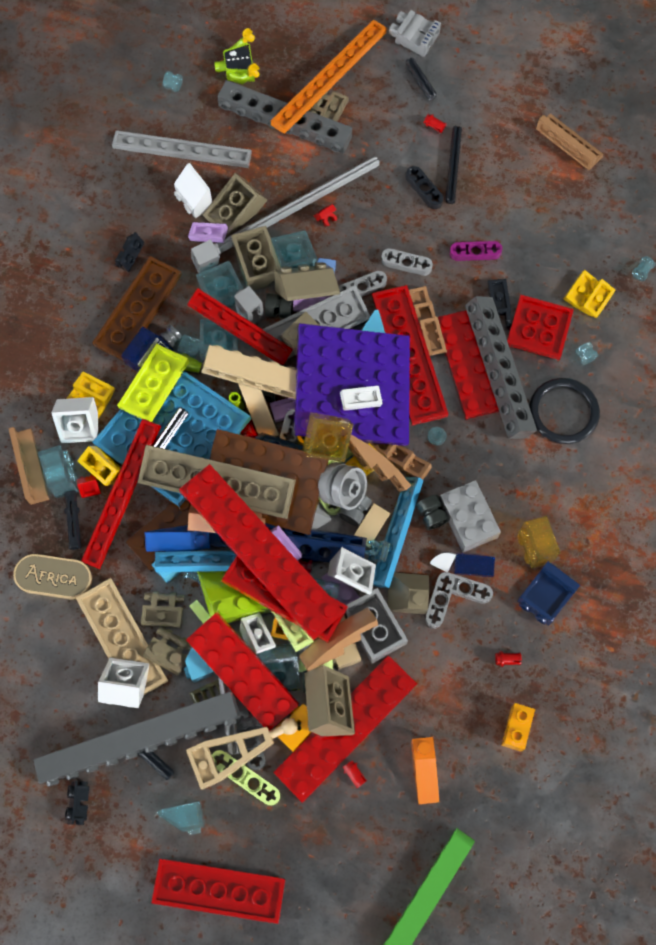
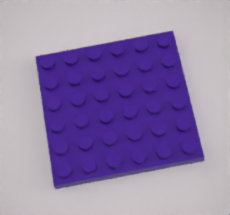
M300 323L298 325L294 436L342 440L351 434L363 442L407 446L409 444L410 336ZM379 386L382 399L380 407L343 410L341 390Z

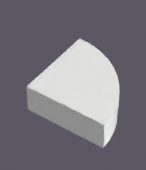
M452 552L441 553L435 556L430 564L448 572L456 554Z

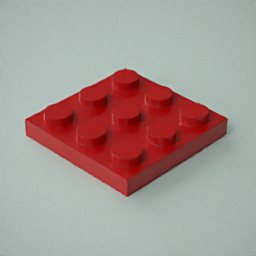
M520 295L507 339L508 345L560 360L574 309Z

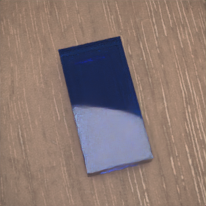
M456 553L454 574L494 577L495 557Z

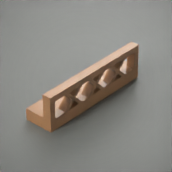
M551 113L547 117L543 115L539 118L536 130L588 170L603 157V153Z
M15 427L8 428L25 499L30 505L49 500L32 429L17 432Z

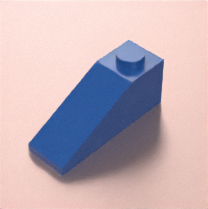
M188 525L145 531L146 551H195L210 548L209 532L188 530Z

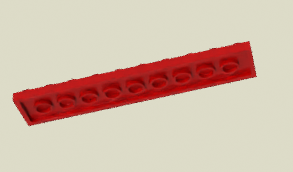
M210 464L179 488V492L313 641L344 614V611Z

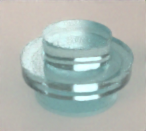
M433 427L429 430L427 437L431 444L438 446L446 441L447 435L444 429Z

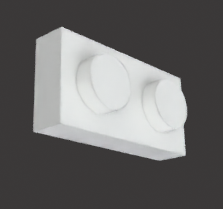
M379 386L340 391L344 411L380 407L382 405Z

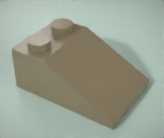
M235 173L204 212L203 216L210 223L227 224L228 231L226 237H229L255 216L267 199L245 178Z

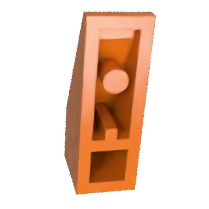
M433 737L412 739L411 747L418 805L439 803Z

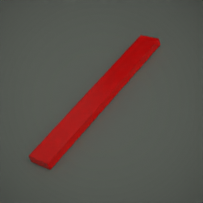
M142 419L81 562L98 569L101 568L138 482L146 445L153 446L160 431V425Z

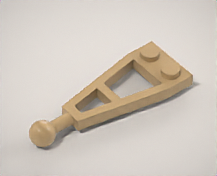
M287 718L282 722L281 726L270 731L267 727L204 741L187 749L186 751L200 789L208 788L227 778L273 745V738L284 733L287 735L294 734L298 728L297 722L292 718ZM263 735L265 741L248 752L244 739ZM237 742L242 758L218 773L209 748Z

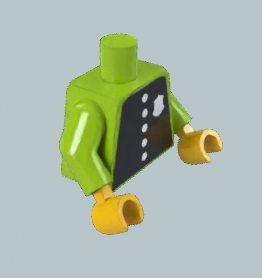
M249 28L245 29L242 34L243 37L235 45L223 51L224 61L214 62L216 73L226 71L228 81L241 85L246 82H253L255 78L259 77V72L257 71L259 67L252 63L250 44H248V41L253 42L255 40L254 35H252L253 31Z

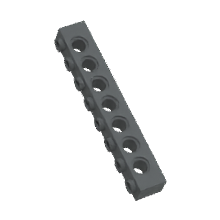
M228 80L225 81L217 96L219 107L235 112L239 116L248 117L255 122L264 123L271 128H274L271 126V120L288 104ZM307 111L286 132L287 134L298 136L302 140L314 142L318 146H324L334 152L343 154L352 139V127Z
M476 296L465 307L508 439H525L536 432L537 429L493 297Z

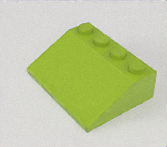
M227 571L197 572L210 617L218 612L227 623H232L259 612L261 615L271 613L270 609L224 584L222 578Z

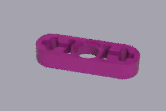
M497 241L456 242L450 248V257L455 261L496 260L502 253V245ZM479 248L481 253L473 254L471 249ZM491 248H495L496 253H493ZM456 249H459L461 253L457 254Z

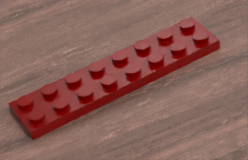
M405 285L372 293L376 310H379L385 333L410 336L409 419L411 425L448 417V410L408 286Z
M388 655L351 693L355 734L320 736L312 732L273 773L303 803L412 691L417 683Z

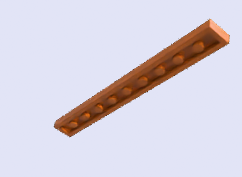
M375 20L370 22L271 120V126L285 134L386 34L387 27Z

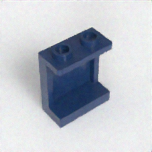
M548 561L517 602L520 603L519 606L524 611L532 612L536 616L537 621L549 626L580 585Z

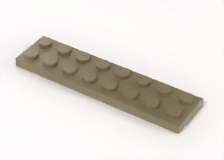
M146 445L138 483L180 493L179 488L210 464L252 511L284 519L288 518L296 482L295 479Z

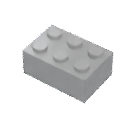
M476 480L440 495L443 504L442 509L446 510L450 518L448 523L463 553L499 537L501 531Z
M378 588L373 590L370 595L365 594L347 604L348 609L344 614L346 619L368 608L378 621V626L361 633V640H359L372 664L407 644L408 639Z

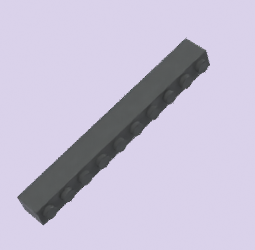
M227 692L33 759L39 784H47V787L59 784V780L63 778L71 780L79 777L81 772L92 773L99 770L98 766L106 764V767L115 765L121 758L125 757L126 760L138 757L139 752L145 751L150 753L158 750L157 746L176 744L177 739L185 737V740L197 736V732L204 730L207 733L216 730L217 725L223 723L224 726L234 724L236 719L241 718L234 693Z

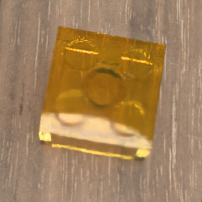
M310 412L303 445L305 455L307 457L345 462L353 423L348 418Z
M547 516L523 523L518 532L517 539L520 546L523 545L526 563L530 564L532 569L545 565L548 561L550 563L554 562L561 552Z

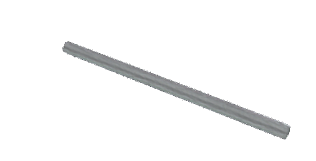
M376 156L366 160L234 234L275 224L379 166V160ZM231 236L225 238L224 243H216L221 253L233 247Z

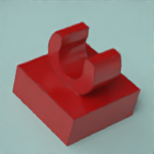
M333 204L327 205L313 216L317 221L322 220L323 225L327 227L330 225L328 217L333 222L337 220L336 215L333 214L336 208Z
M93 474L76 479L82 498L101 494L97 478Z

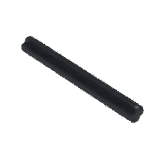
M454 126L452 130L445 201L447 204H454L456 198L462 134L461 126Z

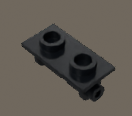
M136 232L127 236L122 247L125 251H120L117 258H115V266L119 268L123 266L128 272H130L145 244Z
M72 781L71 785L68 786L67 798H70L69 807H66L65 820H68L67 825H73L74 820L76 825H84V821H87L88 806L80 805V801H88L90 788L88 782L80 781L79 785H77L78 781Z

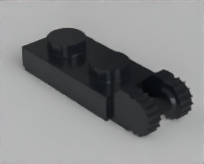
M488 280L489 297H493L498 315H505V325L509 328L512 326L507 280Z

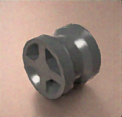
M171 325L167 327V331L159 335L160 339L171 349L175 346L176 341L182 339L181 334Z

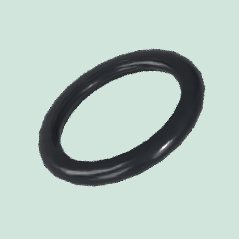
M556 378L543 383L535 390L529 403L537 431L548 440L559 444H573L586 439L594 432L600 419V407L593 392L586 385L570 378ZM562 386L581 392L589 402L591 416L586 427L572 435H559L547 429L543 425L538 413L540 399L547 391Z

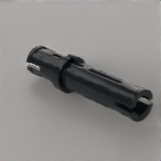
M66 491L64 492L66 503L64 514L67 515L69 550L81 549L78 517L80 508L77 506V492Z

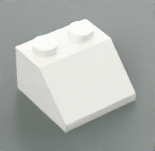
M190 163L187 164L174 183L176 190L174 194L179 201H183L186 211L189 214L192 213L197 218L204 214L211 205L210 188Z
M94 397L56 400L51 413L61 443L94 441L98 436V411Z
M341 547L330 561L328 575L360 592L370 595L373 588L376 564Z
M109 658L98 681V702L139 708L144 696L149 663Z

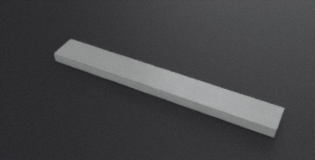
M117 130L112 142L113 149L249 168L252 151L249 149Z

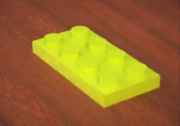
M156 344L118 403L119 409L140 419L152 422L190 362L189 359Z

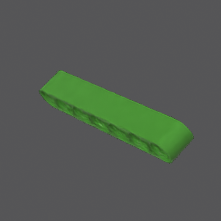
M458 828L454 831L384 945H412L475 842L474 839Z

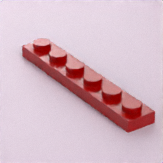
M197 288L187 304L280 365L285 364L293 351L292 348L199 288Z

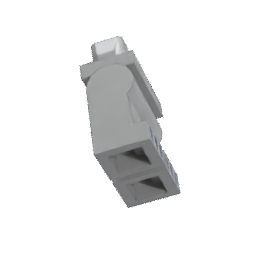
M412 10L408 14L400 11L396 22L400 23L401 26L392 23L389 28V34L396 38L395 43L401 44L407 49L425 57L439 35L441 22L435 20L433 23L424 19L423 16L415 14Z

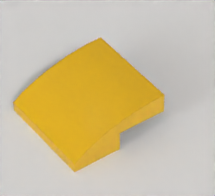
M584 270L563 299L585 314L597 318L615 292V289L603 279L598 281Z
M83 371L73 384V390L66 399L94 397L99 419L107 407L115 387Z

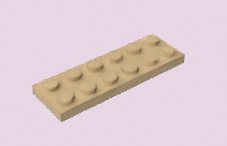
M111 578L76 597L108 659L116 658L149 663L144 695L168 682L162 668L143 656L148 643Z

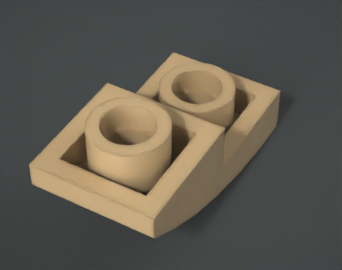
M374 503L354 536L366 537V546L370 547L391 513Z

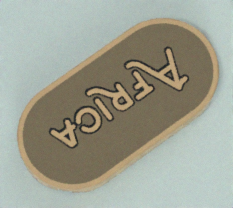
M31 554L23 557L16 564L13 573L16 585L22 591L35 595L74 600L76 597L89 591L92 585V574L89 568L83 562L73 559Z

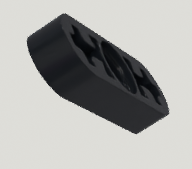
M418 166L409 167L406 172L407 182L429 208L439 209L443 204L442 193ZM425 184L429 186V189L423 191L420 189V186ZM432 197H433L435 200L438 199V202H436V201H433V202H432Z

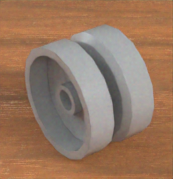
M339 462L330 463L325 471L321 473L318 482L320 499L324 503L346 510L355 509L362 502L367 490L366 474L358 467L348 466Z

